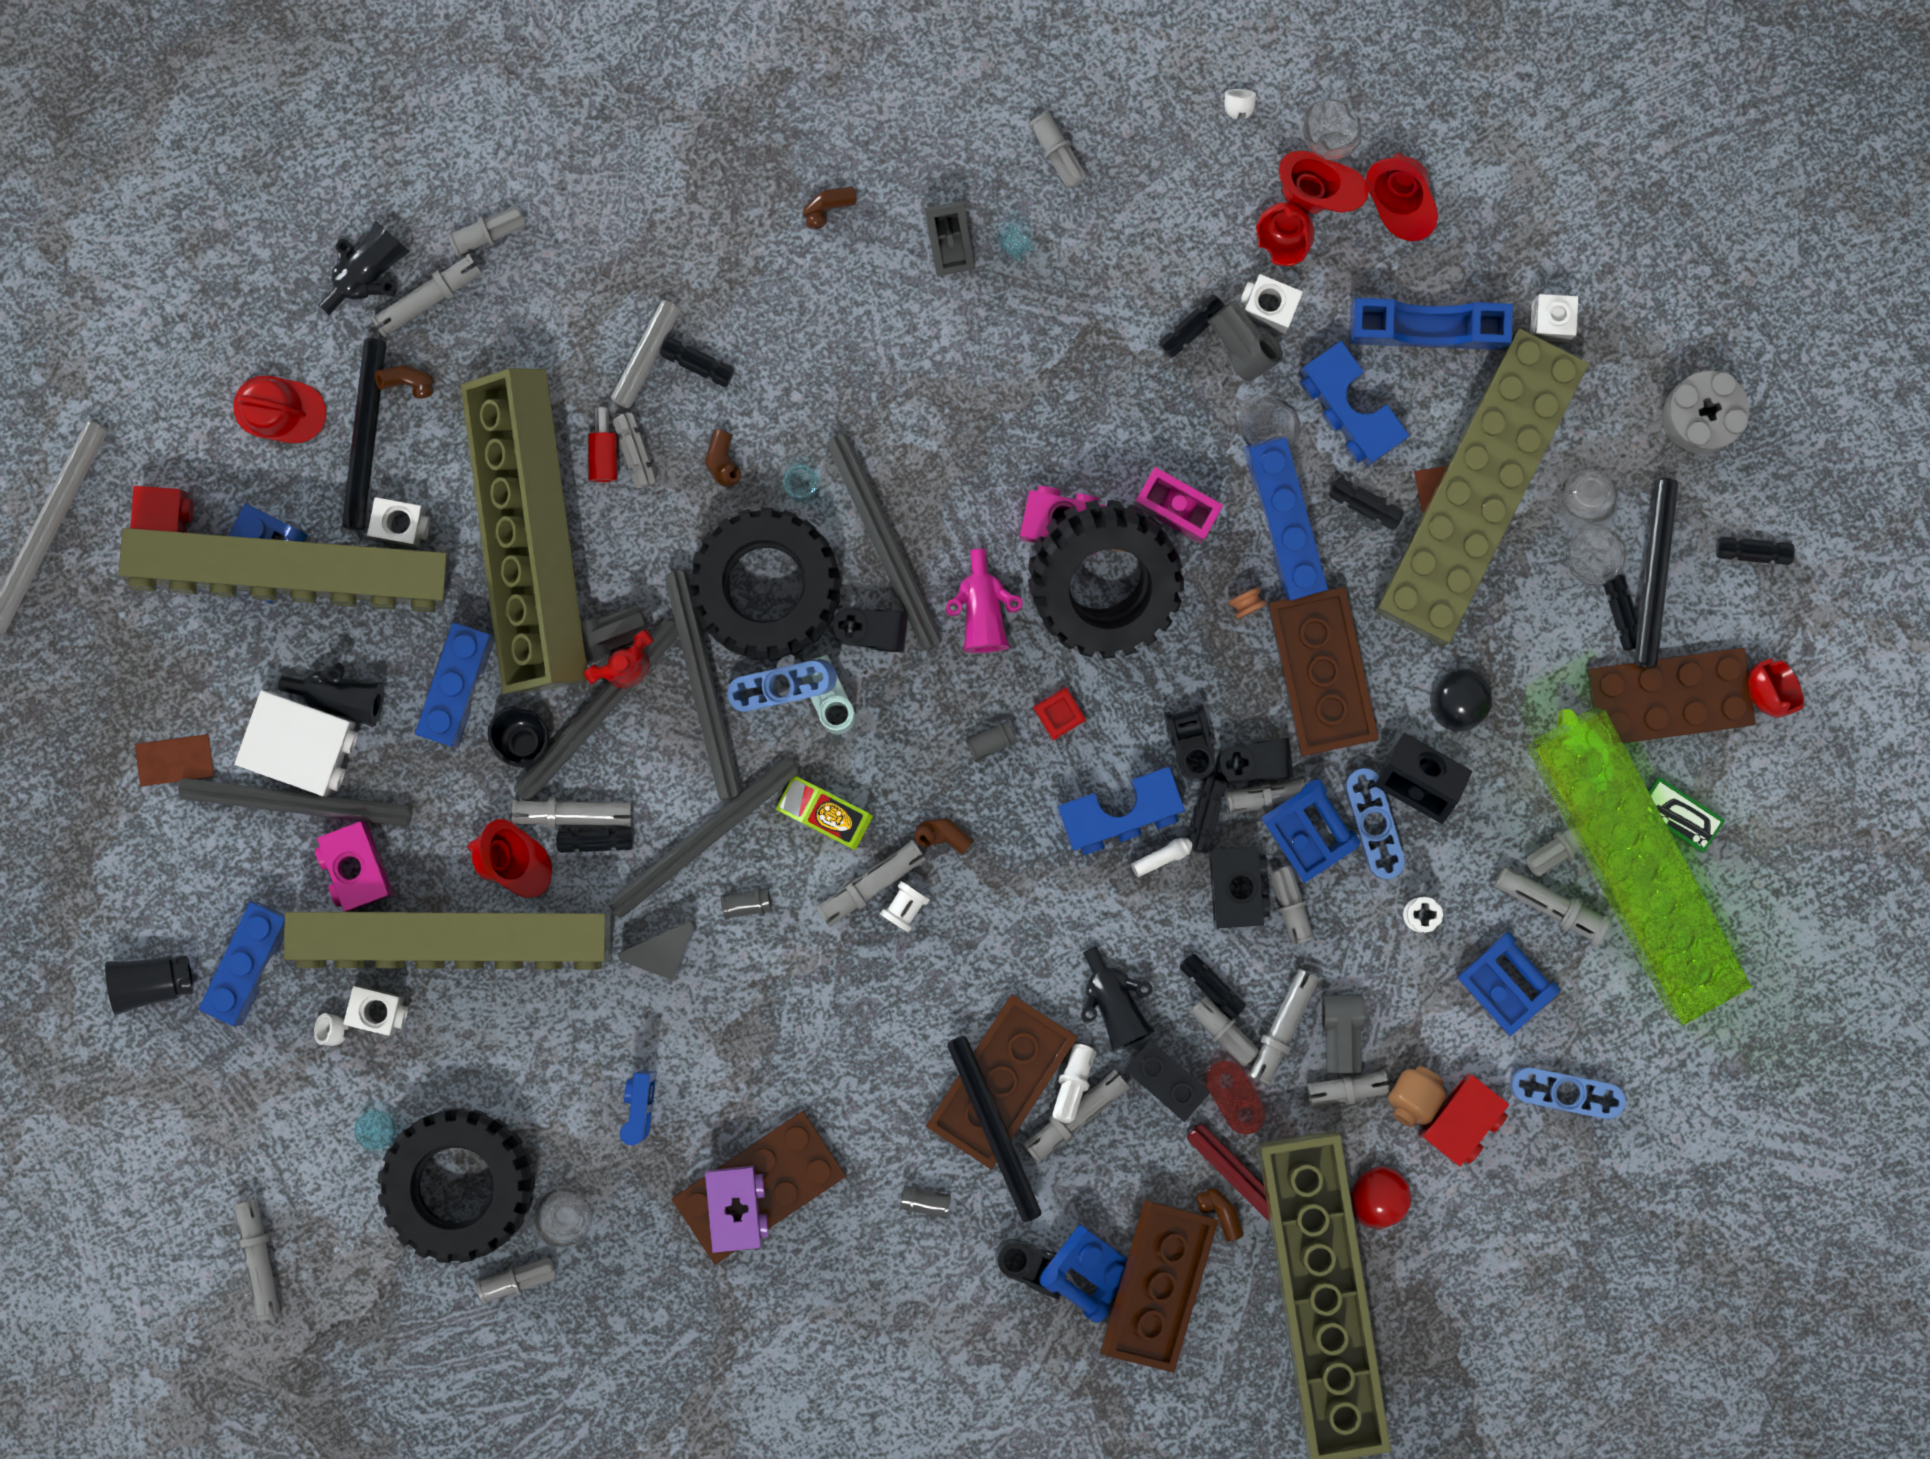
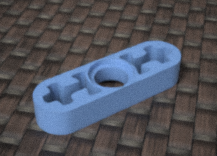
M826 660L807 661L737 677L729 684L727 697L731 706L738 711L757 710L827 694L836 685L837 673L833 665ZM815 672L822 673V681L802 685L800 677L813 675ZM779 674L784 675L790 683L789 693L785 697L778 695L774 689V680ZM762 686L763 694L742 698L741 691L746 688L751 689Z
M1358 769L1347 777L1345 792L1370 872L1379 879H1392L1402 872L1405 859L1384 791L1374 786L1368 790L1370 801L1372 802L1378 798L1381 806L1368 807L1359 812L1357 804H1365V800L1361 792H1354L1353 785L1358 783V776L1363 775L1365 781L1372 780L1373 784H1375L1378 774L1370 769ZM1373 812L1382 815L1386 822L1384 831L1377 836L1367 833L1363 824L1365 817ZM1390 836L1392 844H1384L1388 856H1395L1396 863L1391 865V872L1386 873L1384 868H1377L1375 861L1381 858L1379 847L1371 850L1368 842L1381 841Z
M1531 1067L1518 1069L1510 1079V1090L1513 1096L1525 1103L1602 1119L1616 1118L1625 1108L1626 1100L1624 1093L1613 1084ZM1533 1074L1534 1082L1548 1085L1547 1077H1553V1081L1548 1089L1549 1101H1543L1546 1093L1531 1090L1529 1096H1524L1525 1089L1519 1087V1081L1527 1080L1528 1075ZM1569 1081L1576 1085L1578 1097L1572 1104L1565 1105L1558 1100L1557 1089L1560 1084ZM1586 1085H1592L1589 1093L1604 1096L1606 1090H1610V1097L1616 1099L1615 1106H1608L1606 1112H1602L1601 1104L1587 1101L1588 1109H1582L1587 1097Z

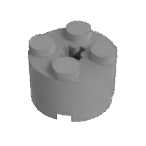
M1718 371L1697 372L1675 386L1668 395L1662 411L1663 427L1668 438L1675 445L1697 455L1711 454L1735 441L1745 430L1749 419V402L1744 389L1729 373ZM1703 407L1710 409L1712 416L1709 418L1708 416L1701 417L1699 410Z

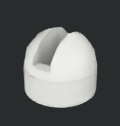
M1231 89L1225 92L1224 105L1228 116L1237 119L1239 113H1241L1242 119H1247L1253 113L1256 102L1255 92L1245 89Z
M321 1014L314 1027L316 1042L320 1045L335 1046L345 1041L344 1030H348V1026L343 1025L344 1019L334 1014Z

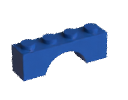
M1355 298L1350 306L1349 344L1505 350L1512 343L1513 304L1473 302L1456 306H1421L1402 303L1395 299Z
M1279 436L1244 446L1243 450L1252 483L1259 496L1268 524L1273 546L1274 563L1283 596L1291 601L1328 590L1287 438Z

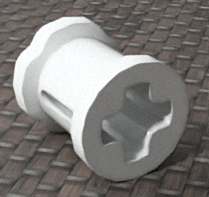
M901 881L898 885L899 892L888 909H882L880 915L909 933L912 929L910 926L911 921L921 906L927 905L930 900Z
M1428 897L1412 899L1406 904L1403 911V919L1407 927L1420 933L1433 931L1441 924L1443 918L1441 906L1434 899ZM1421 904H1424L1425 910L1432 912V918L1426 919L1424 926H1421V920L1414 919L1413 915L1414 911L1421 909Z

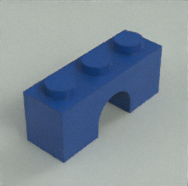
M1339 341L1302 368L1300 375L1303 379L1299 382L1311 400L1318 398L1323 405L1325 411L1322 412V415L1332 430L1336 432L1340 429L1349 441L1345 444V447L1351 457L1357 463L1363 461L1368 468L1406 441L1410 435L1388 404L1371 414H1361L1351 408L1347 401V388L1358 380L1364 371L1344 343Z
M452 622L415 735L459 749L471 713L469 711L471 696L481 674L484 675L495 637Z
M1170 767L1130 781L1135 793V805L1131 812L1125 816L1113 817L1106 814L1101 809L1095 793L1057 806L1072 851L1081 849L1084 856L1104 849L1103 840L1118 835L1121 843L1142 835L1140 827L1155 822L1156 828L1160 829L1179 822L1177 814L1184 812L1185 809Z
M249 902L198 1010L233 1027L244 1024L260 989H257V985L262 972L271 957L278 953L284 941L285 914L260 902Z

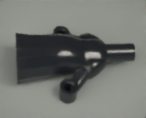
M377 221L374 222L369 233L355 250L346 239L338 240L336 243V250L338 251L337 265L332 270L331 278L334 288L318 306L328 315H331L345 298L362 300L369 295L394 296L398 289L392 281L383 280L380 284H374L373 282L399 259L410 253V251ZM344 245L348 246L346 250H342ZM388 285H391L390 291H386Z
M334 663L324 672L315 671L308 675L305 680L281 676L279 680V691L303 696L309 707L328 714L332 712L362 722L372 728L379 721L384 697L382 682L343 679L345 667L341 663Z
M1097 946L1083 952L1093 975L1088 980L1086 987L1088 998L1081 1012V1020L1087 1024L1095 1021L1097 1017L1095 1008L1098 1005L1110 1039L1112 1052L1134 1044L1153 1034L1155 1030L1147 1022L1129 993V990L1135 991L1138 997L1146 998L1152 993V985L1147 981L1141 982L1128 978L1126 973L1116 968H1107ZM1146 987L1148 992L1143 993L1141 988ZM1087 1012L1092 1013V1018H1087L1085 1014Z

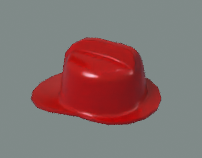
M1293 151L1286 154L1279 164L1278 173L1283 184L1281 193L1288 203L1296 204L1307 214H1317L1325 209L1340 213L1350 212L1362 207L1368 199L1369 187L1365 178L1358 171L1346 165L1325 159L1308 151Z
M1402 152L1395 154L1392 158L1381 159L1374 163L1367 171L1366 182L1369 187V194L1387 230L1397 238L1406 241H1421L1430 236L1437 226L1438 212L1429 189L1430 178L1427 169L1421 162L1404 156Z
M256 376L247 380L238 389L234 398L233 413L237 423L245 432L257 437L285 443H303L313 439L322 430L326 421V406L322 396L313 387L301 382L274 376Z
M495 819L491 821L477 839L469 842L467 849L471 852L472 864L475 871L483 879L499 883L512 893L523 898H535L544 893L550 885L552 866L546 850L535 839L508 820Z

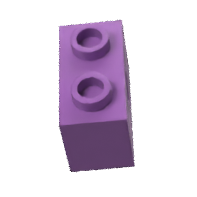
M755 1165L707 1170L705 1172L712 1252L761 1248L763 1245L762 1238L769 1237L767 1214H760L758 1198H765L763 1174H756ZM734 1198H740L742 1205H748L749 1210L744 1211L741 1219H736L735 1212H728L727 1207L734 1203Z

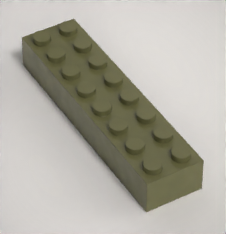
M1520 328L1512 335V343L1504 350L1374 610L1375 613L1443 647L1450 643L1589 365L1588 362Z
M508 368L460 384L502 694L540 692L587 681L583 675V672L587 670V660L583 644L582 622L577 600L571 543L566 519V505L563 497L561 468L558 460L546 369Z
M122 528L118 576L128 583L132 590L156 592V585L169 586V590L177 594L196 595L197 588L209 589L212 596L236 598L237 591L250 592L252 599L276 601L277 594L290 595L292 602L316 604V598L323 597L331 598L332 605L356 607V600L371 601L372 608L395 610L396 603L411 604V611L435 613V606L444 607L447 554Z
M285 912L284 960H295V968L327 967V960H335V968H366V960H375V968H405V961H415L416 969L445 968V961H455V969L484 968V961H495V969H523V961H534V969H563V962H574V969L598 970L602 969V962L612 961V914Z
M1336 1131L1257 1143L1307 1456L1309 1459H1351L1391 1452L1341 1136Z

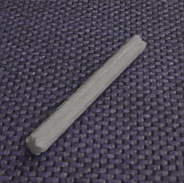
M89 420L86 422L0 590V634L2 635L6 632L107 434V429L94 421Z

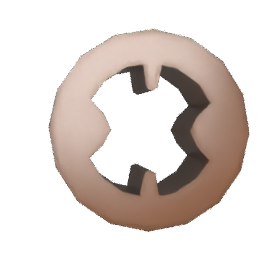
M1256 587L1228 602L1230 607L1236 608L1237 613L1235 617L1237 620L1268 604L1266 600H1262L1259 597L1260 587Z

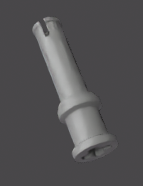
M1507 865L1503 867L1493 886L1559 921L1558 925L1561 926L1562 930L1568 931L1571 929L1591 940L1590 945L1594 947L1600 944L1613 919L1609 914L1602 916L1583 905V900L1579 898L1569 900L1509 868Z

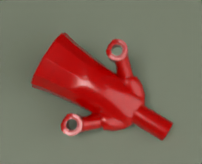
M645 629L634 636L633 639L635 641L632 647L614 652L608 659L607 665L597 667L595 664L585 670L583 675L590 685L600 678H604L617 688L627 689L642 681L644 676L648 674L650 666L647 653L643 652V649L654 642L648 631Z

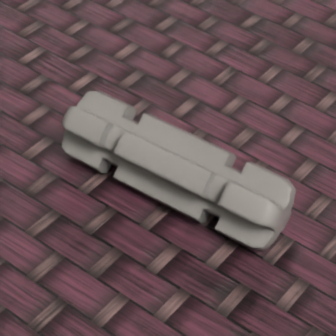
M633 413L618 415L613 419V425L616 434H621L622 436L619 442L628 469H633L634 471L631 474L636 489L650 487L656 483L657 479L653 467L648 468L647 463L651 461L641 432L637 433L635 428L639 427Z

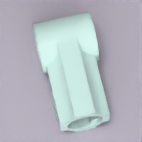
M828 655L813 659H823L831 663ZM815 672L813 675L801 677L803 684L818 683L823 680L822 673ZM837 676V682L832 691L827 694L810 697L824 728L832 734L840 735L852 729L855 724L856 715ZM837 705L845 707L848 710V718L844 723L832 725L827 721V712L830 708Z

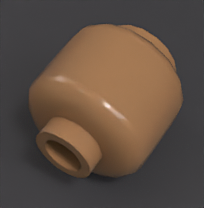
M1417 1066L1415 1070H1404L1388 1095V1103L1395 1110L1392 1116L1400 1123L1411 1128L1415 1123L1420 1125L1431 1124L1446 1100L1447 1094L1442 1087L1444 1081L1434 1072L1421 1066Z

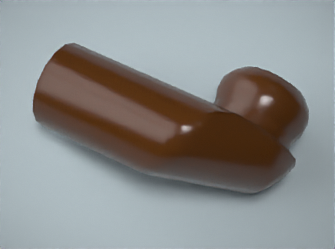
M850 186L821 191L803 209L802 217L806 218V226L811 230L822 228L827 223L826 212L834 208L855 205L856 193L854 188Z
M401 365L375 372V382L380 390L408 385L412 386V395L418 399L431 397L434 392L432 387L434 383L433 377L428 372L414 367Z
M714 429L705 464L717 483L724 487H729L737 484L741 478L739 467L735 466L728 456L733 435Z
M948 818L925 820L917 826L914 833L915 841L922 847L947 842L960 855L974 842L972 838Z
M1207 1188V1191L1196 1195L1195 1198L1201 1213L1206 1214L1211 1210H1215L1225 1240L1235 1241L1243 1237L1244 1231L1235 1206L1218 1189Z

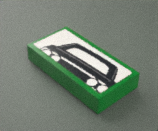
M1660 777L1656 778L1636 811L1700 853L1706 851L1725 822L1723 818Z

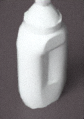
M1179 837L1174 839L1166 847L1131 863V867L1137 878L1173 860L1178 861L1185 858L1192 851V842H1190L1189 838Z

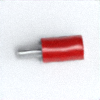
M606 407L595 408V433L588 434V463L586 469L589 482L608 483L618 481L617 434L609 433V409Z

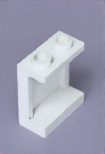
M261 690L234 765L321 796H330L333 790H339L343 782L345 769L341 768L345 754H351L355 748L359 734L354 731L356 722L342 719L286 699L282 695Z

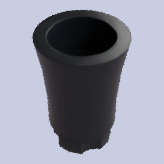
M167 956L136 961H106L105 963L108 996L115 1016L138 1007L178 999L179 995L194 993L193 974L188 956L176 958Z

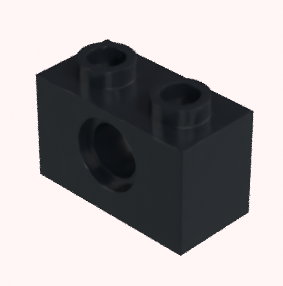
M1403 733L1389 753L1374 786L1443 824L1458 804L1472 774V770L1412 736Z
M1259 847L1209 850L1214 929L1264 926V918L1270 917L1269 894H1262L1261 878H1267L1268 876L1266 854L1259 855ZM1237 876L1245 877L1251 885L1250 893L1244 899H1237L1230 892V883Z
M1150 1039L1145 1041L1123 1067L1127 1073L1183 1122L1191 1116L1210 1094V1091Z

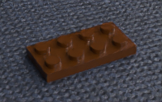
M1346 587L1318 592L1291 601L1285 599L1268 603L1300 756L1303 757L1378 741V733Z
M1745 648L1658 659L1657 666L1651 669L1635 666L1634 663L1587 670L1596 736L1603 746L1756 725L1753 702L1748 690L1749 675Z
M1013 994L1010 995L973 1052L1011 1140L1078 1038ZM958 1075L926 1124V1127L992 1170L997 1161L961 1077Z
M801 1111L716 1168L755 1165L756 1174H763L765 1198H758L760 1214H767L768 1228H771L847 1176L804 1111ZM705 1176L671 1199L714 1265L735 1252H712ZM734 1198V1203L727 1207L728 1212H735L736 1219H741L744 1211L749 1210L748 1205L740 1203V1198Z
M1144 1200L1100 1351L1101 1354L1111 1358L1175 1372L1219 1220L1210 1216Z

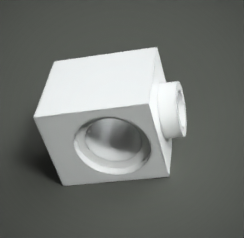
M1259 274L1255 284L1247 282L1239 304L1246 306L1244 311L1252 321L1285 334L1303 291ZM1263 294H1271L1277 298L1279 308L1272 312L1265 311L1260 307L1258 298Z
M1539 294L1532 301L1530 334L1546 342L1569 343L1576 336L1578 296Z
M375 497L367 536L377 541L419 548L421 539L426 540L428 537L431 519L426 516L427 510L422 506ZM399 514H408L410 518L409 528L403 533H394L392 530L393 519Z
M360 985L353 986L343 1025L387 1036L395 1035L397 1028L403 1029L406 1022L408 1006H403L405 996ZM375 1000L382 1001L387 1007V1016L381 1023L373 1021L369 1015V1007Z

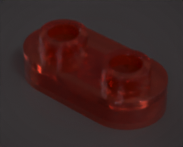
M1227 1060L1212 1064L1206 1072L1205 1085L1229 1127L1235 1132L1244 1135L1258 1131L1265 1120V1109L1242 1069L1237 1064ZM1224 1073H1229L1233 1078V1083L1228 1088H1222L1218 1083L1220 1075ZM1245 1107L1250 1108L1253 1112V1117L1248 1122H1242L1238 1117L1239 1111Z

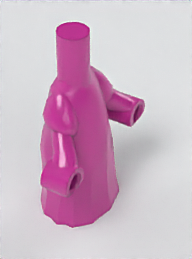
M985 549L971 550L972 574L961 583L959 593L948 601L945 612L948 616H958L962 610V605L966 603L965 640L963 651L966 653H991L1007 650L1010 648L1006 637L999 601L1006 604L1008 612L1016 613L1022 607V599L1006 591L1002 582L987 572ZM1015 602L1017 607H1013L1011 603ZM955 606L957 610L953 611L950 607Z

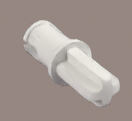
M1083 1044L1072 1045L1067 1068L1064 1075H1061L1058 1080L1061 1088L1052 1113L1054 1119L1063 1123H1071L1075 1119L1082 1094L1088 1091L1089 1088L1087 1082L1088 1075L1097 1053L1093 1048Z

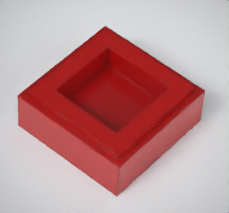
M1067 687L1033 707L1052 741L1086 721Z

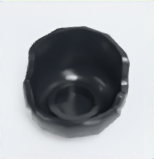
M1470 669L1452 670L1439 681L1431 692L1430 705L1432 715L1442 727L1453 732L1472 730L1488 716L1493 706L1492 689L1482 675Z
M509 706L494 715L488 726V742L494 755L501 762L514 767H530L543 759L550 745L549 729L535 711Z

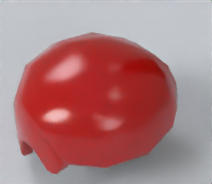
M1288 202L1275 203L1263 211L1256 225L1257 238L1259 239L1258 247L1265 248L1271 254V262L1276 265L1294 266L1304 261L1314 243L1315 227L1313 221L1296 204Z
M1770 658L1756 664L1751 669L1748 679V690L1752 702L1762 713L1774 718H1781L1803 709L1805 699L1802 688L1789 665L1783 660L1773 662L1774 660Z
M1383 1166L1366 1170L1359 1176L1350 1192L1353 1216L1363 1226L1377 1230L1396 1225L1407 1214L1412 1201L1408 1181L1397 1170Z

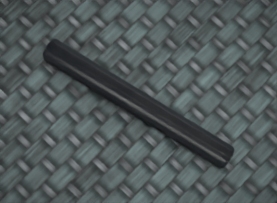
M365 338L363 343L342 526L345 529L355 531L363 530L365 526L381 390L376 385L375 372L382 370L384 367L386 343L378 338Z
M1670 478L1657 479L1654 487L1634 656L1635 666L1644 669L1655 668L1658 664L1679 485L1677 480Z
M965 1036L952 1039L947 1043V1047L1023 1222L1032 1221L1041 1216V1209L968 1039Z

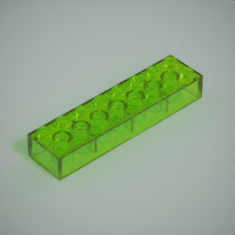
M1593 707L1526 744L1528 752L1670 1019L1685 1025L1752 988L1606 710Z

